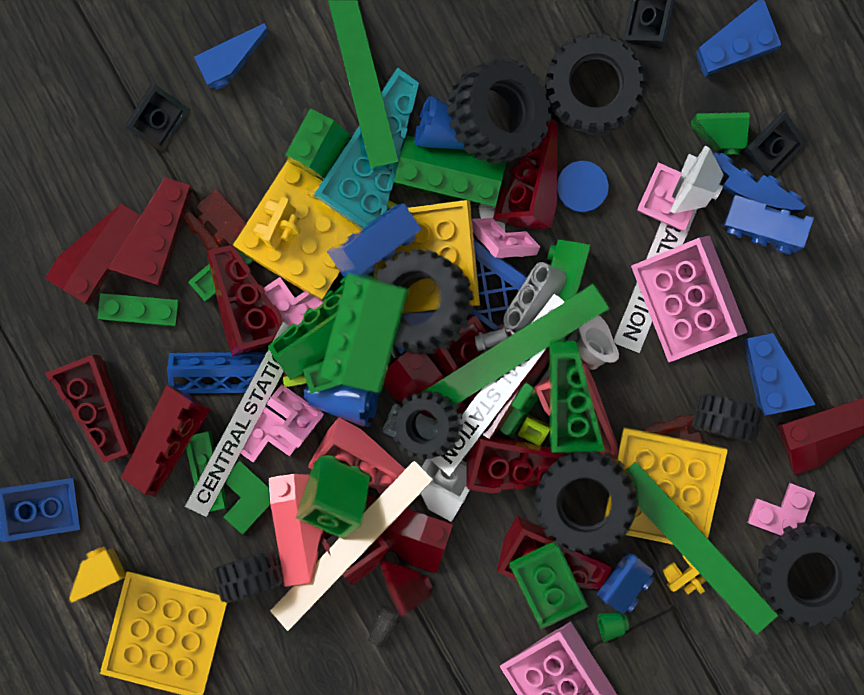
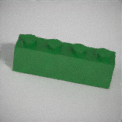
M406 135L394 179V186L454 201L468 200L471 205L495 210L506 162L493 164L488 163L487 159L481 161L474 157L475 153L469 154L461 149L420 147L415 145V137Z
M558 240L556 246H550L547 260H551V266L563 270L566 274L565 285L558 295L564 302L577 295L590 248L588 244ZM565 336L556 342H564Z
M348 273L320 376L343 385L380 393L408 289L367 275Z

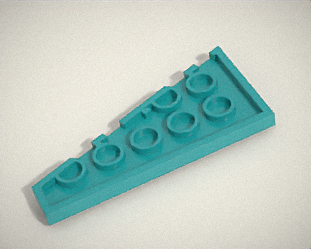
M399 68L395 70L381 91L398 161L419 82ZM359 125L313 196L363 230L368 226V223L387 211V203L399 162L370 168Z

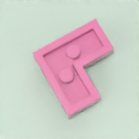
M658 163L637 211L684 232L694 209L679 213L670 211L675 200L672 194L682 173Z
M493 218L472 219L473 233L495 258L537 255L540 246L527 232L506 233Z
M281 277L264 288L268 299L280 311L283 322L289 326L292 324L299 325L302 322L303 314L310 308L316 309L325 301L324 299L320 301L305 291L295 298Z
M284 385L277 389L267 403L268 406L287 418L277 433L298 448L324 415L320 410L309 406L307 401L287 387H284Z
M264 407L241 454L250 461L255 462L268 442L288 456H291L297 447L277 433L285 420L267 407Z
M789 483L781 507L756 499L747 523L781 536L784 534L783 528L788 526L797 528V523L805 522L815 492Z

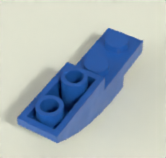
M715 152L713 154L724 174L723 177L727 179L722 185V189L731 195L767 204V207L779 211L785 209L791 213H799L806 206L801 202L803 199L793 191L788 193L780 187L782 185L781 182L773 176L769 175L766 177L763 175L755 182L753 180L754 176L744 168L739 170L733 166V160L723 153L718 155Z

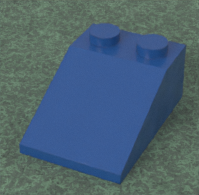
M73 478L0 488V542L80 530Z
M626 552L596 595L622 614H625L626 611L631 612L639 601L636 597L641 589L646 591L653 582L654 578L651 575L654 571L634 555Z

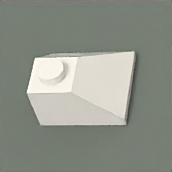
M705 146L686 174L670 209L671 212L679 213L707 206L711 198L715 200L718 198L723 188L719 183L724 174L709 147Z
M427 458L422 469L433 480L422 490L421 495L429 510L452 522L469 492V489L466 488V462L461 460L449 476Z

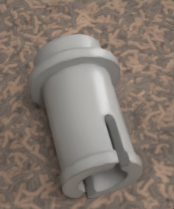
M506 328L486 334L480 332L478 336H475L477 348L479 351L484 350L486 352L507 339L509 335Z

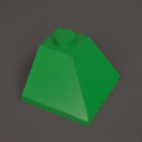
M750 113L696 114L691 121V128L717 152H724L727 156H738L740 152L747 148Z

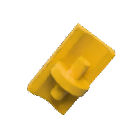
M284 197L280 201L268 200L264 212L266 215L271 216L272 219L269 224L259 221L254 229V234L263 240L269 248L276 251L282 239L288 241L290 234L299 235L301 231L295 225L298 220V216L294 215L296 208L289 203V199Z
M683 555L682 557L689 565L688 569L681 572L673 562L662 570L669 582L667 586L671 591L675 592L690 581L691 583L683 588L687 594H690L695 589L700 594L705 592L701 585L707 580L702 575L697 579L695 578L699 572Z

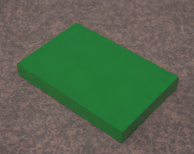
M555 541L509 563L541 630L588 608L560 547L554 543Z

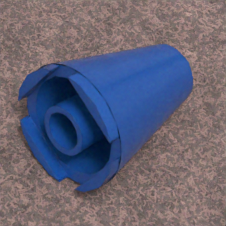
M429 96L420 113L422 118L420 126L417 125L415 145L428 148L464 150L463 147L465 145L462 142L458 143L454 137L457 134L454 129L451 130L449 124L452 121L451 116L447 114L449 104L437 97Z
M341 384L310 394L308 385L305 387L304 399L308 400V405L364 427L371 426L368 420L375 417L379 396L377 392Z

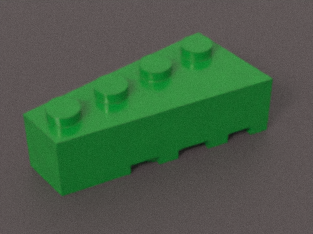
M347 277L340 281L342 286L334 293L330 290L323 297L325 301L316 309L310 308L303 314L302 322L299 325L292 324L268 346L274 359L290 380L304 373L303 367L325 359Z
M576 341L550 342V444L552 452L605 451Z

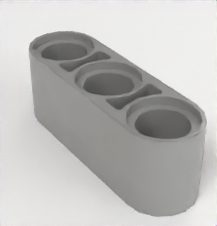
M544 262L538 263L529 274L504 315V325L506 328L518 332L531 324L553 294L558 296L566 282L565 272Z

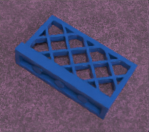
M474 238L475 259L480 262L481 273H478L477 277L482 276L484 291L479 292V295L485 294L487 309L478 311L473 309V315H476L479 320L494 331H497L499 326L493 322L491 312L505 309L507 311L509 304L506 291L520 290L528 276L505 259L495 258L484 244ZM484 266H486L491 271L485 272ZM497 274L501 277L502 288L488 290L485 275ZM505 281L513 287H506ZM503 291L505 306L491 308L488 294ZM488 312L489 319L481 313Z

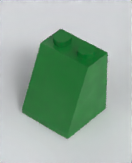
M310 108L286 153V157L293 165L323 181L352 135L334 120Z
M322 455L313 464L295 519L343 539L362 524L370 475L363 473V470L356 466H347L340 463L336 457Z

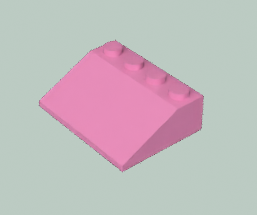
M710 235L697 238L631 266L668 362L747 333Z
M571 622L500 665L517 695H617Z

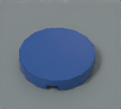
M577 161L568 165L561 172L557 181V193L563 205L573 212H590L602 205L607 196L609 184L606 174L599 166L588 161Z

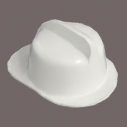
M599 315L578 328L581 335L577 342L581 359L587 363L589 369L594 370L605 362L612 363L619 358V352L614 344L611 332L606 322Z

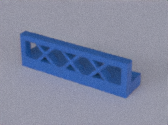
M231 352L169 353L167 365L168 384L187 393H245L267 352H247L232 356ZM174 377H185L189 382L187 384H175ZM203 377H211L215 382L213 384H205L200 380ZM229 377H238L242 381L238 384H231L227 379Z

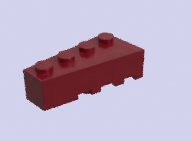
M165 177L108 269L112 272L162 287L193 188L188 184Z
M90 355L45 373L49 381H52L61 399L65 401L71 410L76 422H79L85 431L86 437L104 463L113 462L133 454L135 448L101 355Z
M167 385L129 462L125 466L121 478L143 494L156 497L191 442V439L211 411V408L189 393Z

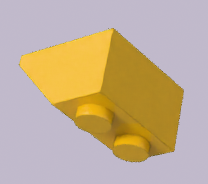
M104 546L86 554L88 559L81 563L70 595L71 602L78 601L125 578L126 573L114 548L106 550Z

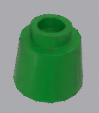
M620 612L600 613L597 615L598 628L603 642L625 635V631L629 630L626 615H621Z

